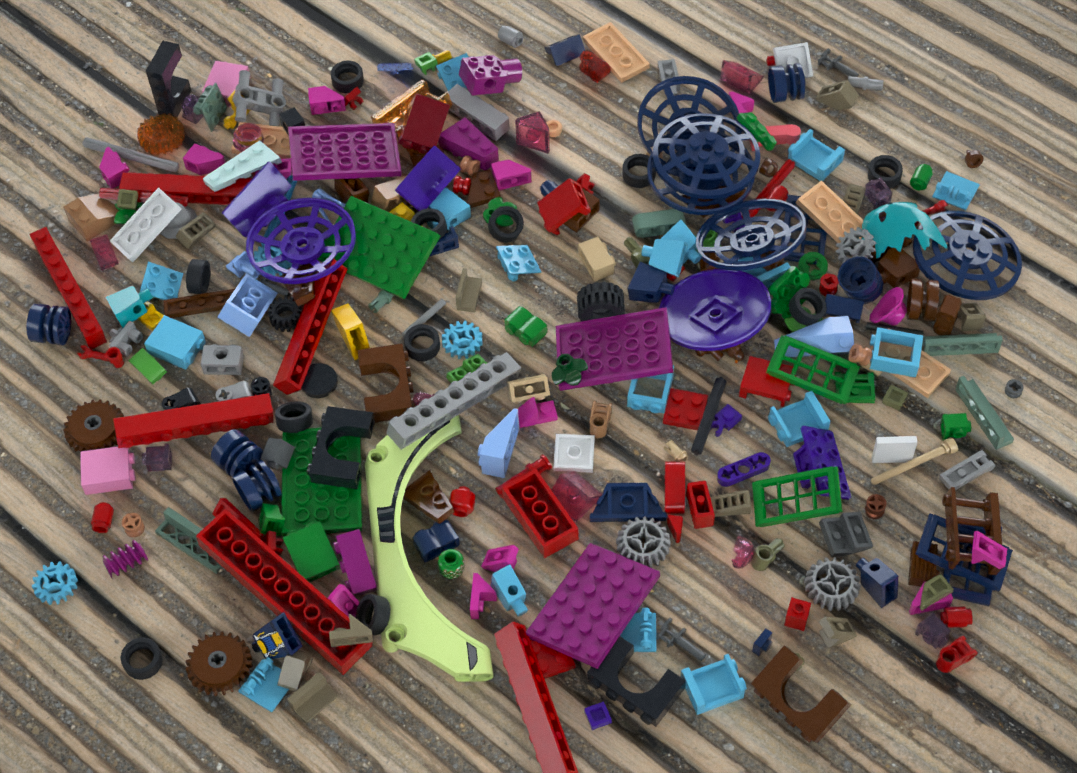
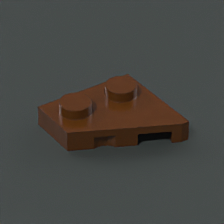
M490 169L473 173L467 200L470 208L488 204L492 199L501 197Z

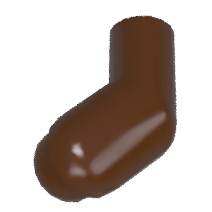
M695 350L699 357H703L704 354H711L717 361L724 356L720 350Z

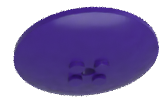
M712 269L695 273L676 283L673 295L665 294L659 308L667 307L670 340L692 350L716 351L739 345L756 335L768 321L772 304L767 287L755 276L743 271Z

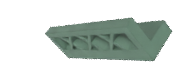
M997 333L923 336L921 350L930 356L999 353L1003 340L1002 336H997Z
M965 376L959 377L955 390L994 448L997 450L1013 443V436L974 379L968 381Z
M168 507L163 512L165 521L155 530V533L217 574L222 566L219 563L216 566L209 563V557L211 556L207 552L203 554L194 553V547L199 546L196 535L202 529ZM169 524L175 527V533L166 534L163 530ZM179 537H190V543H179Z

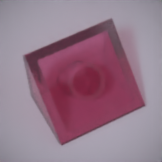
M723 60L720 80L748 94L755 89L764 77L735 61Z
M538 111L517 118L515 120L516 144L549 154V127L541 112Z
M575 471L560 474L551 489L575 522L587 513L602 496L601 492Z

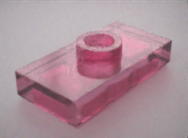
M107 234L90 240L101 270L119 264Z

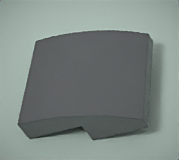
M861 512L842 513L840 517L823 518L819 522L831 558L859 553L873 547Z

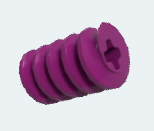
M132 540V547L127 543L124 545L125 551L118 547V554L116 555L111 551L110 559L105 555L102 556L103 564L111 579L112 573L120 576L119 569L126 573L127 565L132 569L135 568L134 561L141 565L142 557L149 561L140 543Z

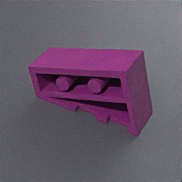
M466 117L440 134L438 144L443 150L446 149L452 152L456 157L464 158L468 155L472 160L480 161V168L483 170L489 169L492 163L499 161L498 148Z
M360 529L337 535V542H334L336 554H341L342 561L339 564L342 574H347L346 588L352 592L354 597L376 591V583Z

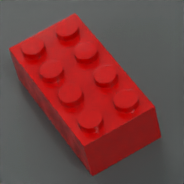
M537 469L502 487L503 500L544 559L579 540L578 527Z

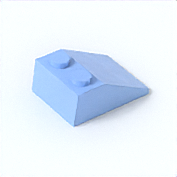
M246 273L225 303L218 318L250 337L278 293Z
M514 408L485 437L483 444L479 445V466H481L482 474L505 478L519 432L518 409Z

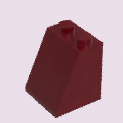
M416 93L407 107L398 144L406 149H415L419 153L426 155L433 146H437L450 105Z

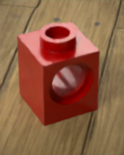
M791 597L784 626L804 631L811 602Z

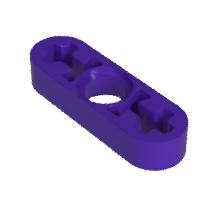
M759 452L724 466L718 470L717 481L721 486L729 487L766 472L770 467V456L764 452ZM758 460H761V462H765V465H762V463H758ZM746 466L749 468V472L741 473L738 468ZM723 474L730 476V478L723 477Z

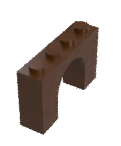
M402 343L357 350L361 376L388 373L394 375L399 380L397 387L390 393L364 398L365 411L373 412L375 423L390 421L396 416L403 415L410 407H416L415 398L410 396V393H414L412 382H408V377H411L410 366H406L405 363L409 361L408 351L403 350Z
M784 645L752 681L751 684L755 687L753 691L762 699L766 697L771 702L769 706L776 713L781 711L786 716L784 720L791 727L795 728L797 726L802 731L800 735L809 743L811 741L819 743L852 704L836 690L831 689L813 709L804 712L794 710L786 700L785 687L790 677L804 661L789 647Z

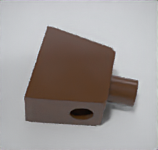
M891 248L878 262L877 266L884 284L888 283L893 288L909 282L911 278L918 277L920 272L915 259L903 249L899 252L896 248Z

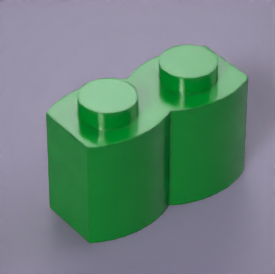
M518 306L504 319L507 333L519 337V340L524 345L533 347L548 333L547 324L522 306Z

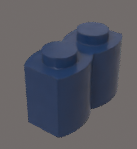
M444 520L440 524L435 522L431 528L421 529L412 537L413 545L424 562H429L439 557L443 551L455 549L460 545L459 537L448 520Z

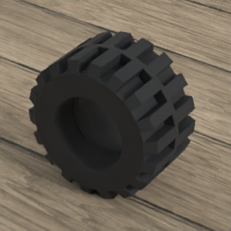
M594 282L586 287H582L577 293L578 317L580 321L625 314L623 290L618 285H614V283Z

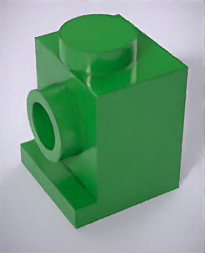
M966 413L942 415L940 422L942 439L944 441L948 437H966L967 432H971V421H968Z
M263 503L258 517L260 533L266 534L268 531L276 532V536L281 535L285 518L280 514L279 505Z

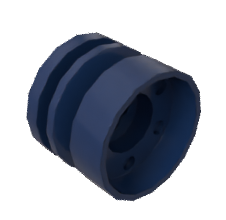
M794 63L793 66L792 64H787L786 72L782 65L769 67L768 87L773 103L785 102L787 93L792 101L796 98L798 100L804 99L806 83L800 63Z
M856 256L848 259L841 265L837 278L839 285L849 298L864 301V304H868L880 296L883 291L884 282L870 259Z
M33 304L29 310L26 325L29 341L65 345L71 332L72 318L70 309L64 306L50 307L46 304Z
M234 429L225 433L216 442L211 451L210 458L215 465L225 470L226 474L231 477L242 470L249 476H252L250 466L254 465L258 469L257 462L261 459L263 449L254 442L249 441V438L242 432Z
M263 460L257 462L259 471L254 465L250 466L252 476H249L242 470L231 477L237 492L251 512L262 507V496L269 502L273 501L272 494L276 498L282 496L275 474Z

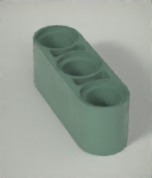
M676 209L640 213L632 218L635 235L639 238L665 235L680 220L686 224L684 212Z

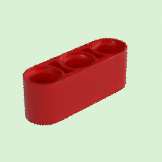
M665 461L664 512L666 514H685V462Z

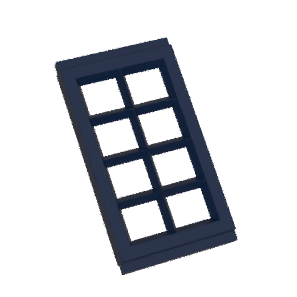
M788 195L787 202L797 205L796 201L801 196ZM785 212L784 222L790 228L792 227L790 225L791 217H795ZM805 212L804 217H805L806 226H807V225H808V220H813V219ZM807 228L806 232L820 234L819 242L807 241L805 235L801 243L800 252H792L784 258V261L799 262L800 258L806 254L804 253L805 245L819 246L818 253L824 256L827 232L822 228ZM782 237L781 245L785 241V237ZM791 238L789 243H794L796 239Z
M930 513L915 554L926 561L999 592L1013 550L1002 544L1003 547L1007 548L1006 564L997 575H992L991 580L979 575L982 563H977L974 572L962 567L964 561H959L953 570L949 569L948 561H946L947 540L943 541L934 536L938 525L946 528V519ZM958 525V534L974 536V531ZM932 541L944 545L941 557L929 552ZM964 543L963 549L959 548V552L970 553L967 551L969 543Z
M958 524L974 532L979 531L985 534L983 527ZM969 543V546L971 547L970 553H972L973 544ZM972 562L968 564V570L972 571ZM944 569L943 577L947 580L948 583L950 582L951 574L960 576L947 569ZM987 571V577H986V578H988V579L991 580L992 575H991V574H988V571ZM967 578L964 589L952 587L954 590L951 594L954 599L984 606L990 605L992 590L987 587L984 589V594L968 590L970 580Z

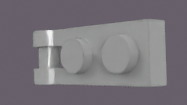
M981 450L941 473L939 479L948 490L951 487H955V490L982 474L990 472L996 465L992 460L989 461L986 458L987 454Z

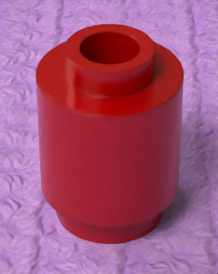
M777 185L772 188L765 199L786 201L789 192L784 186ZM766 208L768 211L775 212L777 210L772 208Z
M101 502L94 506L91 525L92 530L97 533H107L108 529L111 528L114 508L109 503Z
M965 606L945 607L944 612L940 613L941 624H945L946 628H960L972 625L973 616L971 608H966Z

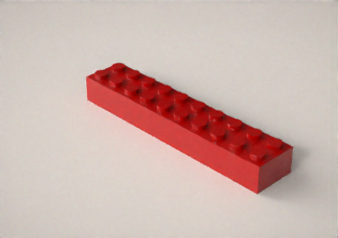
M226 508L196 535L199 546L274 614L278 616L284 612L294 631L342 675L372 647V642L331 647L329 632L337 628L350 629L349 617Z

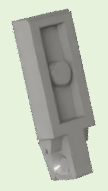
M675 59L658 61L661 82L678 77ZM680 84L670 86L674 96L677 95V91H680Z

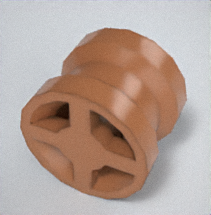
M466 155L460 162V172H466L470 177H473V173L479 171L480 161L472 160L470 156Z
M854 344L849 351V361L852 363L858 362L861 366H867L872 358V349L868 347L862 348L859 344Z
M128 513L122 519V526L129 537H138L144 532L145 526L139 514Z

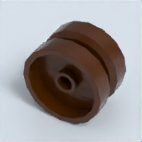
M911 278L907 296V320H918L922 310L924 321L934 322L939 305V281L928 280L923 291L922 280Z

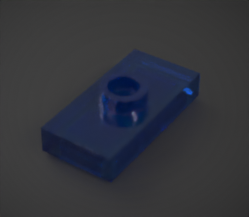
M379 63L377 70L390 71V74H401V70H413V63Z

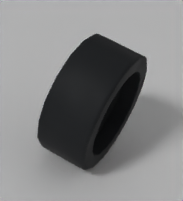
M347 60L341 61L332 67L330 72L332 85L337 91L350 93L354 88L358 87L360 89L364 83L363 70L358 63ZM348 72L357 75L350 81L337 79L341 74Z
M634 154L625 159L622 175L625 183L629 186L644 188L650 185L647 174L636 176L629 172V169L634 166H644L647 168L648 155ZM653 168V171H652L653 181L655 180V177H656V170H655V168Z
M877 156L869 164L868 180L879 189L894 188L900 183L903 167L901 162L893 156ZM879 167H887L892 169L895 175L892 177H882L874 170Z
M502 206L494 210L488 221V229L492 237L499 242L505 243L512 242L518 238L524 226V220L520 212L510 206ZM507 215L513 218L516 222L515 231L510 234L499 231L495 224L497 217Z
M432 208L417 212L411 219V222L420 226L426 222H438L439 224L430 230L438 233L440 240L447 231L443 213Z
M192 259L186 273V288L189 293L204 294L207 292L211 276L210 263L207 260Z
M811 288L800 289L790 299L788 304L792 317L797 322L807 326L818 322L827 310L823 296ZM800 299L809 301L813 305L816 315L807 313L802 308Z
M426 324L411 327L404 335L405 350L408 351V356L416 361H427L434 358L440 350L438 332L432 326ZM420 336H427L433 340V344L423 350L411 346L412 340Z
M294 401L284 403L275 410L276 425L280 431L298 433L305 431L313 424L312 409L305 402Z
M368 594L358 604L355 618L372 630V635L381 634L388 625L391 609L387 598Z
M141 637L127 643L120 656L121 664L126 673L138 680L154 676L161 668L163 661L162 653L157 644L149 638ZM150 649L153 652L154 658L148 666L138 669L130 665L129 660L136 651Z

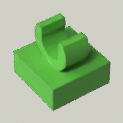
M430 52L414 59L415 64L424 75H427L426 70L428 69L434 72L435 66L438 65L437 59Z

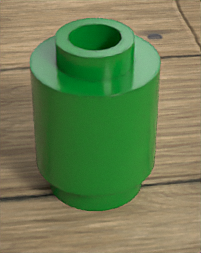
M920 164L916 167L910 179V185L913 189L922 191L927 188L933 175L932 168L927 164Z

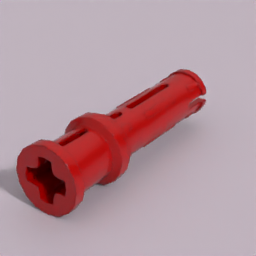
M544 454L540 455V458L532 464H526L523 471L496 487L497 494L503 498V486L534 469H537L540 474L546 470H551V463Z

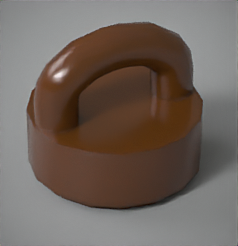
M966 150L965 163L969 168L980 166L984 160L981 152L978 150Z
M766 158L759 169V173L769 178L773 177L777 173L778 165L774 160ZM772 165L774 167L773 171L771 173H768V170Z

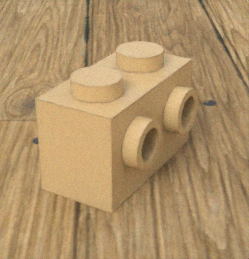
M599 237L578 244V255L594 282L614 274L615 259L612 255L608 254L606 244L601 242Z
M544 374L506 382L509 399L511 402H515V404H523L532 397L535 398V401L543 400L545 396L550 395L547 376Z

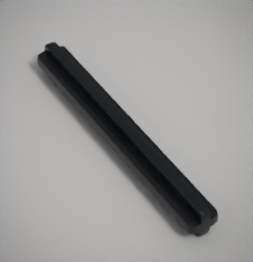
M723 377L716 378L695 436L691 452L696 456L701 455L725 389L727 382Z

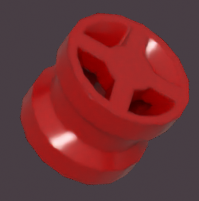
M455 176L453 193L458 194L460 192L468 196L471 178L466 177L463 179L460 176Z
M828 273L821 277L819 285L821 295L826 297L827 294L835 295L837 293L839 284L837 276Z

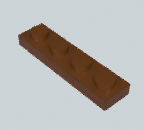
M235 289L163 300L164 314L167 317L176 318L220 311Z

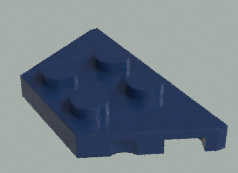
M607 483L602 496L596 503L593 513L590 514V522H628L629 519L635 522L636 517L639 520H643L644 516L647 518V521H650L651 518L654 521H667V514L661 509L659 501L652 494L648 483Z

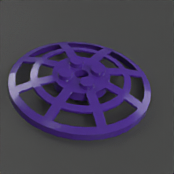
M320 198L293 199L274 206L256 220L247 236V256L252 267L269 280L283 284L308 283L329 275L348 259L355 245L356 230L349 213L334 202ZM312 207L310 216L288 220L283 213L296 208ZM324 208L333 211L342 219L333 225L328 220L318 217L319 209ZM276 216L278 217L281 224L271 232L268 238L258 235L267 222ZM308 222L307 227L295 229L292 227V225ZM316 223L324 225L328 230L321 234L320 231L315 229ZM347 224L351 233L350 245L340 246L341 238L338 230ZM284 229L287 231V234L281 241L274 240ZM334 235L335 246H325L324 240ZM255 241L265 244L264 253L267 260L255 261L253 255ZM271 246L280 248L282 255L272 258L270 253ZM345 252L334 265L327 269L324 268L336 257L337 253ZM322 253H332L323 263L317 260ZM286 260L292 263L288 270L280 267L277 263ZM311 263V265L314 267L307 270L297 271L299 266L303 264ZM272 266L275 270L286 274L284 278L273 276L260 268ZM315 271H318V272H319V273H317V274H315V275H311V276H307V277L293 278L294 275H305V274L313 273V272H315Z

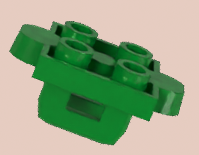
M791 266L768 288L769 294L773 297L771 299V312L773 314H781L784 319L792 316L789 311V301L800 289L807 288L810 282L808 273L799 271L796 266ZM800 299V304L802 305L806 300Z

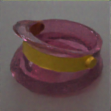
M244 123L237 127L233 133V145L240 152H243L259 140L262 143L264 141V135L260 127L253 123Z

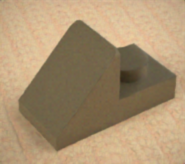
M962 303L959 314L962 316V331L981 329L986 314L977 303Z
M349 614L350 629L337 628L329 632L331 647L373 642L372 630L351 614Z
M825 616L819 621L823 627L819 633L828 648L842 644L857 636L848 618Z
M298 650L291 656L286 655L278 686L297 691L313 661V654Z

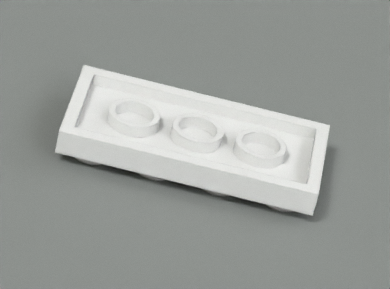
M158 187L110 242L131 262H134L182 208Z

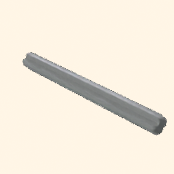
M85 137L82 143L84 147L100 152H105V149L110 147L121 158L164 170L177 172L179 169L178 162Z

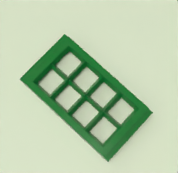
M781 335L766 373L846 405L860 366L786 335ZM788 346L800 350L796 360L785 356ZM804 352L816 356L812 366L801 362ZM820 358L831 362L828 373L816 369ZM783 360L794 364L791 374L779 370ZM835 365L847 369L844 379L832 375ZM799 366L810 370L806 381L795 377ZM814 372L826 377L822 387L810 383ZM830 379L842 383L838 394L827 390Z
M837 466L752 482L756 527L772 526L843 512ZM827 476L828 489L816 491L815 478ZM810 479L811 493L799 495L798 481ZM793 482L794 496L782 498L781 484ZM776 485L777 499L765 501L764 487ZM829 493L830 507L818 509L816 495ZM812 496L813 510L800 512L799 498ZM795 499L796 513L783 515L782 501ZM778 502L779 516L766 518L765 505Z

